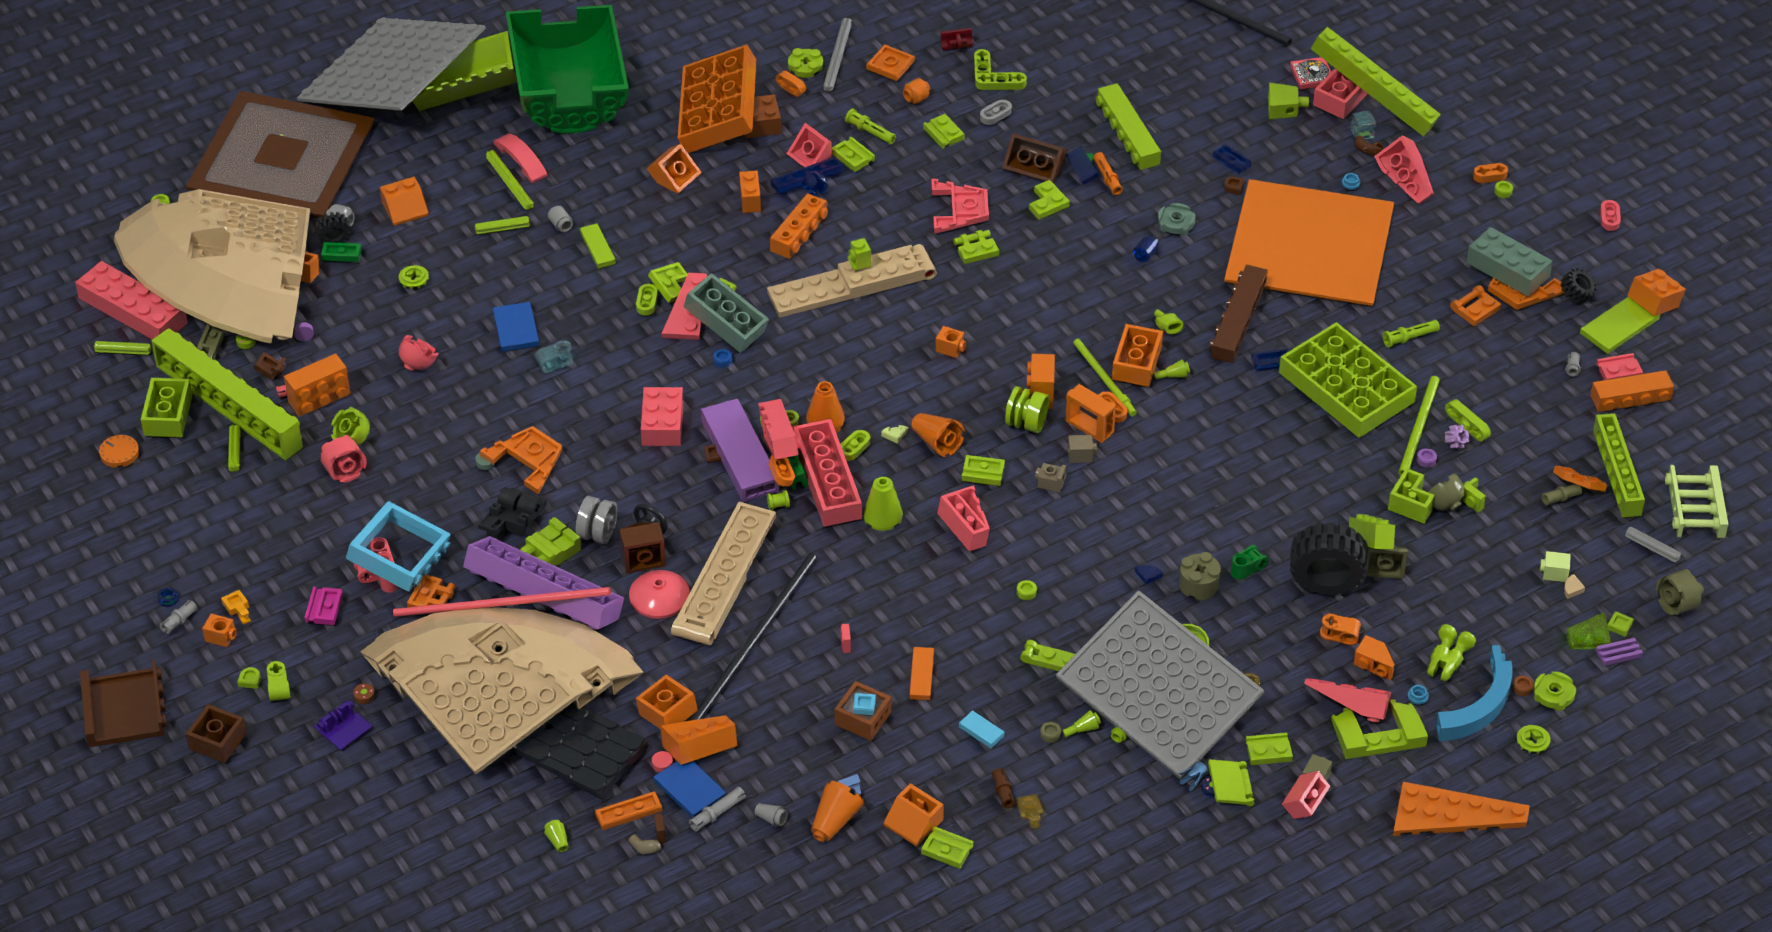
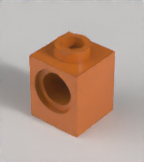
M943 326L936 337V352L957 358L959 353L965 349L964 332Z
M210 614L202 628L205 642L228 647L231 640L235 639L237 633L233 619L215 614Z

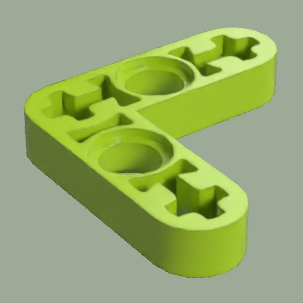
M979 49L974 53L975 86L978 89L1020 90L1026 87L1027 76L1024 73H991L989 51ZM980 68H985V69H987V70H985V71H980V70H978V69H980Z

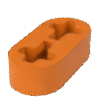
M784 70L776 76L777 84L792 95L799 97L806 91L804 82L788 71Z
M1502 163L1479 165L1474 169L1473 179L1478 183L1505 180L1508 167Z

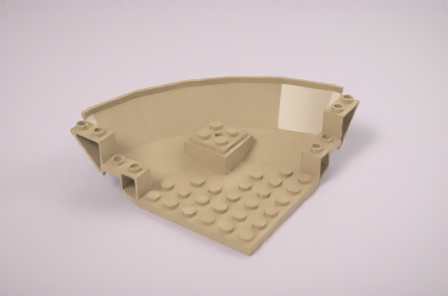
M198 189L179 194L178 202L171 204L159 203V199H155L120 222L119 230L115 232L114 243L124 266L147 289L175 308L214 327L261 342L271 343L273 335L281 340L292 338L305 256L310 208Z
M488 607L433 613L382 633L373 643L360 651L382 678L386 676L403 697L409 696L475 775L571 703L579 710L607 688L615 695L644 673L634 662V657L628 650L585 624L537 610ZM501 646L503 649L501 652H496L495 648ZM595 682L601 683L599 686L593 685Z

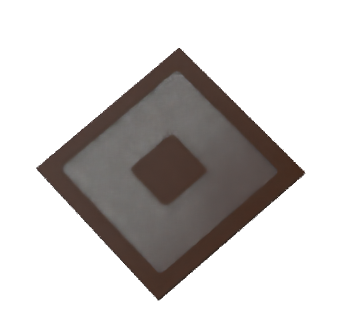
M239 91L187 183L186 189L192 191L201 189L310 208V215L324 218V214L330 208L370 132L375 118Z

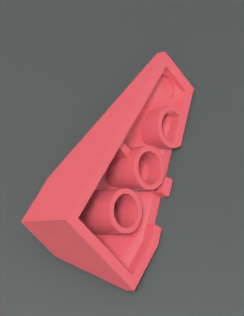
M1402 135L1374 156L1381 171L1388 175L1392 181L1399 185L1418 204H1421L1434 194L1421 154L1413 140Z
M1305 679L1304 684L1360 715L1367 716L1369 721L1379 722L1380 719L1386 717L1391 697L1390 691L1368 687L1356 689V686L1349 684L1336 685L1335 682Z

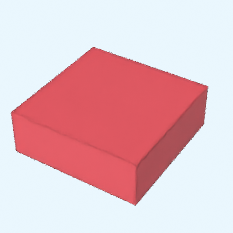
M842 624L841 642L844 653H851L849 624Z

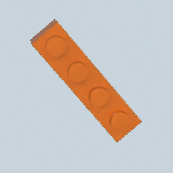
M1665 370L1593 382L1590 396L1598 412L1671 400L1674 385Z

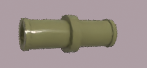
M1577 484L1566 487L1560 486L1554 491L1543 493L1541 497L1544 505L1558 501L1565 502L1568 498L1581 495L1582 489Z

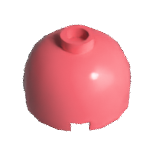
M406 335L399 347V356L405 363L404 367L411 371L429 368L438 356V352L434 353L436 349L419 338L417 341L411 340L413 336Z

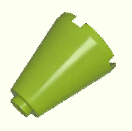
M879 477L874 480L863 511L865 523L870 524L875 530H891L896 524L901 523L903 511L893 482L887 477Z

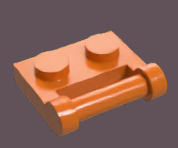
M1477 285L1473 288L1472 292L1459 300L1451 302L1450 307L1471 325L1476 326L1499 311L1501 303L1487 294L1482 286ZM1474 298H1479V300H1477L1467 308L1463 307L1465 304H1467Z

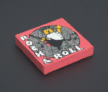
M1321 57L1290 62L1291 70L1300 89L1317 87L1331 73L1327 61Z

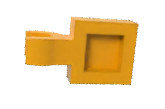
M240 590L221 598L222 604L230 615L237 613L243 625L251 621L247 610L249 603Z

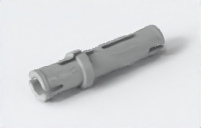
M736 787L732 792L710 807L706 806L703 808L700 814L689 820V824H692L690 827L697 832L709 822L713 823L716 821V817L746 798V795L743 794L745 793L743 789Z

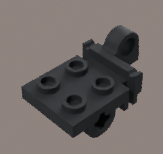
M503 487L499 493L497 503L494 502L493 507H489V513L478 524V529L486 531L487 537L491 536L499 541H502L505 530L524 536L526 527L546 507L547 499L515 488Z

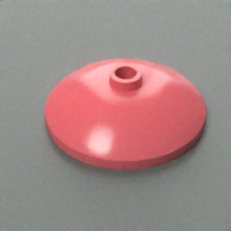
M655 570L644 573L632 583L629 590V600L632 607L643 616L654 619L668 618L680 612L690 594V589L685 579L671 571Z

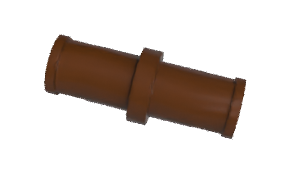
M997 768L992 772L996 785L995 791L1000 797L1002 807L1005 808L1006 805V808H1011L1015 804L1011 793V783L1007 781L1005 770Z

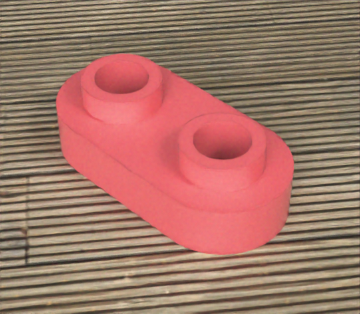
M1606 200L1601 204V226L1604 229L1614 231L1620 226V206L1613 200Z

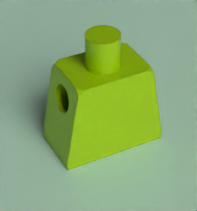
M1269 83V119L1298 116V107H1309V97L1298 96V87Z

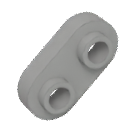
M1007 100L994 102L981 110L980 121L986 125L995 124L1011 114L1012 104Z

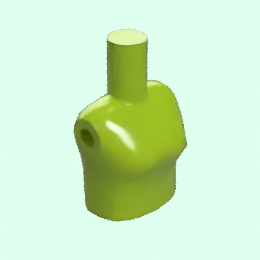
M1160 310L1154 312L1156 325L1161 331L1175 334L1183 329V322L1176 314H1164Z

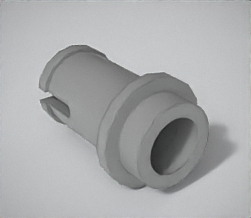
M1571 352V355L1568 354V364L1565 367V371L1569 376H1577L1581 371L1579 365L1580 355L1576 352Z

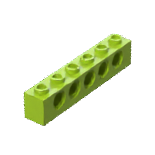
M1616 414L1596 415L1593 433L1621 516H1642L1645 498Z

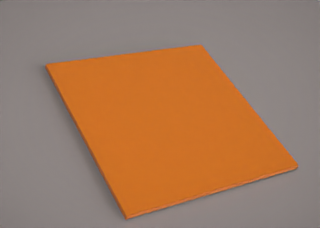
M1249 179L1224 282L1238 284L1239 272L1243 271L1247 264L1268 270L1265 289L1373 306L1394 202Z

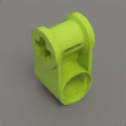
M279 661L271 662L267 666V685L270 702L291 699L285 665Z

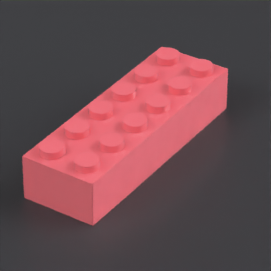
M100 261L75 282L79 299L150 339H154L168 328L176 333L188 323L185 312L157 296L141 282L103 261Z
M828 419L793 426L801 446L798 449V457L807 477L808 485L823 526L862 519V502L832 420Z

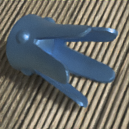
M1196 762L1192 768L1180 772L1179 775L1186 772L1188 774L1179 783L1183 785L1195 777V780L1189 787L1191 792L1203 777L1208 775L1206 765Z

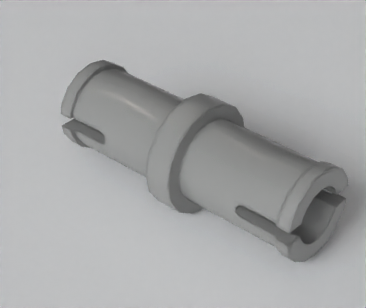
M188 600L179 609L173 610L171 616L160 623V629L164 633L169 634L179 624L185 623L186 618L197 611L196 604Z

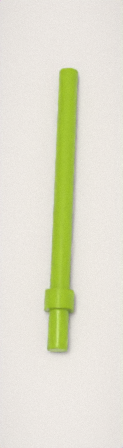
M1075 339L1073 344L1110 391L1126 406L1131 417L1135 416L1137 411L1131 405V400L1127 395H1123L1081 340Z

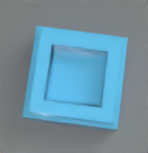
M855 693L853 714L874 715L876 694Z

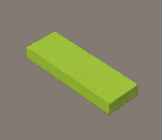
M598 224L580 228V234L597 268L616 264L615 258Z

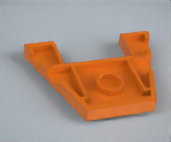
M1495 278L1492 279L1488 287L1490 293L1516 310L1566 293L1562 291L1563 287L1560 285L1562 282L1556 278L1545 286L1537 288L1529 297Z
M532 426L512 435L510 439L504 442L500 440L494 443L493 447L481 449L480 456L494 464L506 453L510 454L534 470L524 480V486L539 494L562 452V445Z

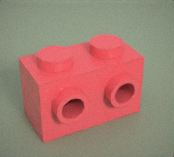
M1319 771L1302 774L1284 799L1282 805L1293 819L1312 816L1330 788V785Z

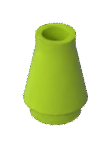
M560 820L548 822L544 826V834L554 845L558 853L565 852L569 849L564 824Z

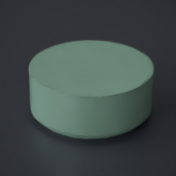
M480 452L476 455V465L479 469L488 470L495 466V463L492 464L481 457Z

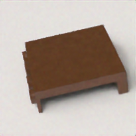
M155 659L152 660L153 668L93 678H90L88 670L80 671L85 736L89 748L164 736L163 727H167L166 715H162V711H166L164 698L160 699V695H164L163 684L159 683V679H162L161 667H156Z

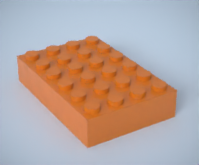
M748 45L683 66L677 139L687 153L752 132L757 59Z

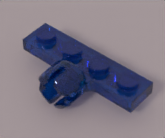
M835 156L771 179V186L779 194L786 193L797 187H804L811 195L818 196V192L823 194L828 187L825 177L844 171V164Z

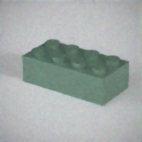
M1492 227L1469 246L1467 255L1468 264L1528 297L1550 278L1553 262L1551 259Z
M712 273L687 294L683 306L740 353L765 332L769 321L765 315Z

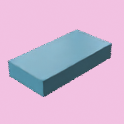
M973 710L959 722V728L989 748L996 745L1005 734L1003 730Z

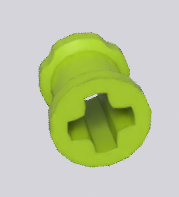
M783 490V493L767 494L769 510L773 511L774 508L783 506L786 508L790 507L787 490Z

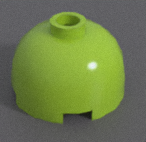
M352 407L345 411L340 410L331 423V426H333V434H331L333 440L348 435L357 445L362 444L366 440L370 430V424L365 414Z

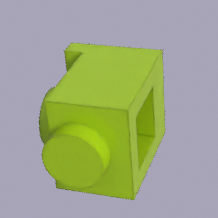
M865 238L851 241V250H848L849 256H847V259L853 271L871 267V249Z

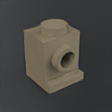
M1043 463L1041 468L1037 467L1035 479H1038L1037 487L1061 492L1066 477V465L1059 467Z

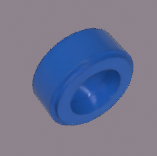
M726 349L717 350L713 354L714 364L718 367L731 365L732 353Z

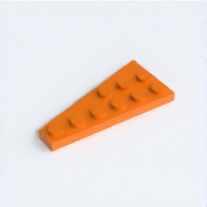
M1403 782L1393 836H1400L1401 833L1410 832L1412 835H1418L1420 832L1432 831L1433 833L1467 831L1469 828H1478V830H1487V827H1499L1500 829L1522 828L1527 825L1530 805Z

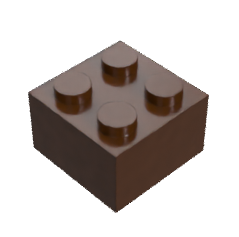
M207 704L186 732L189 750L225 763L247 734L244 718Z

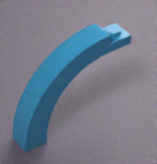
M1492 645L1489 659L1493 683L1488 692L1470 706L1454 711L1438 712L1436 728L1439 741H1450L1472 735L1488 726L1501 713L1509 695L1512 680V662L1506 661L1505 654L1501 653L1500 645Z

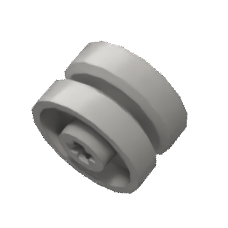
M586 496L580 506L576 521V534L580 536V539L590 540L593 538L594 542L600 544H607L609 542L617 520L618 510L616 502L608 500L600 502L599 498Z

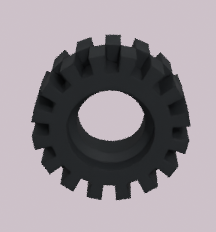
M330 212L329 216L326 213L324 214L325 218L320 217L319 221L316 222L317 226H315L320 243H345L344 239H349L351 229L348 219L344 214L340 215L339 212H336L334 215L333 212ZM338 227V229L335 231H328L331 228Z
M1573 268L1561 279L1562 283L1560 285L1563 287L1562 291L1566 292L1565 296H1570L1569 300H1575L1577 304L1579 302L1580 304L1586 303L1597 290V287H1595L1597 283L1593 282L1594 277H1590L1589 272L1586 274L1585 269Z

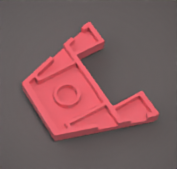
M931 179L932 195H951L952 216L934 217V233L989 220L987 189L968 185L960 187L955 186L953 182L947 181L945 184L938 182V179Z

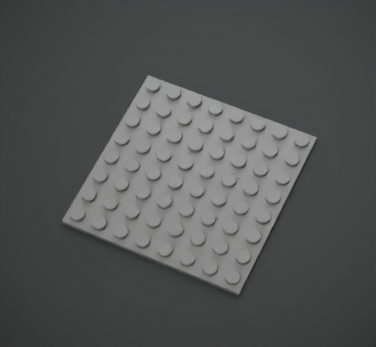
M380 18L371 28L366 30V33L361 38H358L350 48L346 49L342 56L337 58L329 68L325 69L323 74L313 80V83L302 91L297 100L402 111L486 27L485 25Z

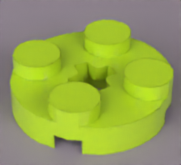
M794 49L788 58V69L790 72L792 70L797 77H813L814 73L818 71L820 73L823 70L821 52L818 49Z
M1551 672V674L1545 675L1544 673L1536 679L1534 684L1535 701L1557 711L1564 710L1566 706H1569L1574 701L1576 686L1574 687L1573 680L1566 674ZM1557 688L1558 692H1553L1551 690Z

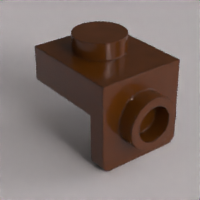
M263 352L253 369L273 381L275 376H280L286 368L283 365L286 358L283 357L281 361H278Z

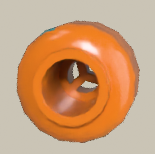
M916 78L905 84L903 96L907 102L918 104L929 97L930 86L923 79Z

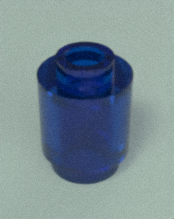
M1153 236L1144 237L1133 249L1135 258L1138 261L1147 262L1158 250V240Z

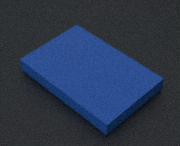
M530 302L493 307L502 352L539 346Z
M676 761L653 777L654 782L692 818L700 814L706 806L710 807L727 795L693 761L683 765Z

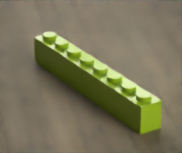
M1329 27L1317 37L1311 47L1312 51L1423 137L1434 126L1441 115Z

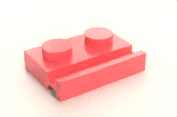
M1634 353L1597 359L1596 365L1597 367L1599 366V371L1604 380L1643 374L1637 359L1634 358Z

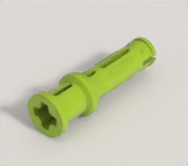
M854 108L850 109L846 114V123L855 125L860 131L865 130L889 145L894 143L896 135L871 122L868 116L857 113V110Z
M1433 320L1409 328L1398 327L1395 331H1384L1382 335L1383 342L1387 348L1397 343L1404 344L1411 338L1438 332L1440 325L1437 320Z

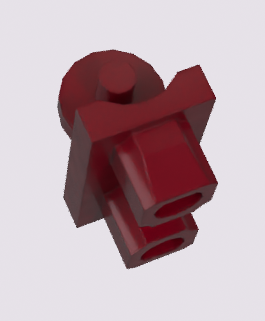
M972 28L940 32L941 49L957 48L959 50L962 47L973 46Z

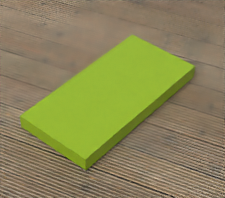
M1627 297L1582 327L1580 334L1609 354L1659 320L1660 315L1653 316L1630 297Z

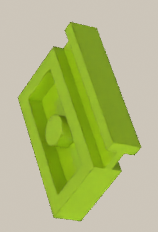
M946 114L931 119L929 123H923V129L942 149L946 145L951 146L965 140V134Z
M849 137L848 141L844 140L831 148V153L854 172L868 165L870 161H875V155L853 137Z
M966 455L962 481L1001 486L1005 460Z
M1287 733L1246 736L1245 742L1251 765L1292 762L1293 755Z
M934 827L932 834L930 833L921 849V854L961 869L969 855V851L973 848V841Z

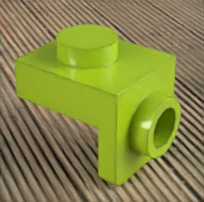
M1475 477L1470 482L1464 483L1465 493L1461 500L1468 507L1479 513L1484 509L1486 495L1477 489L1479 479Z

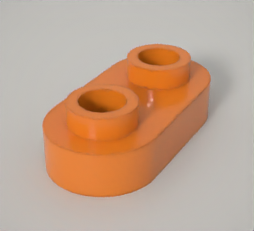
M1101 392L1098 394L1116 406V423L1126 420L1127 408L1113 393Z
M771 455L768 466L774 480L783 487L792 485L795 474L787 458L775 460L774 456Z

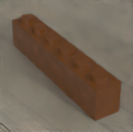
M1246 264L1244 270L1239 272L1238 285L1235 284L1233 287V297H1229L1226 306L1227 311H1223L1221 316L1222 323L1217 325L1215 339L1212 338L1210 342L1211 358L1234 363L1267 283V269Z

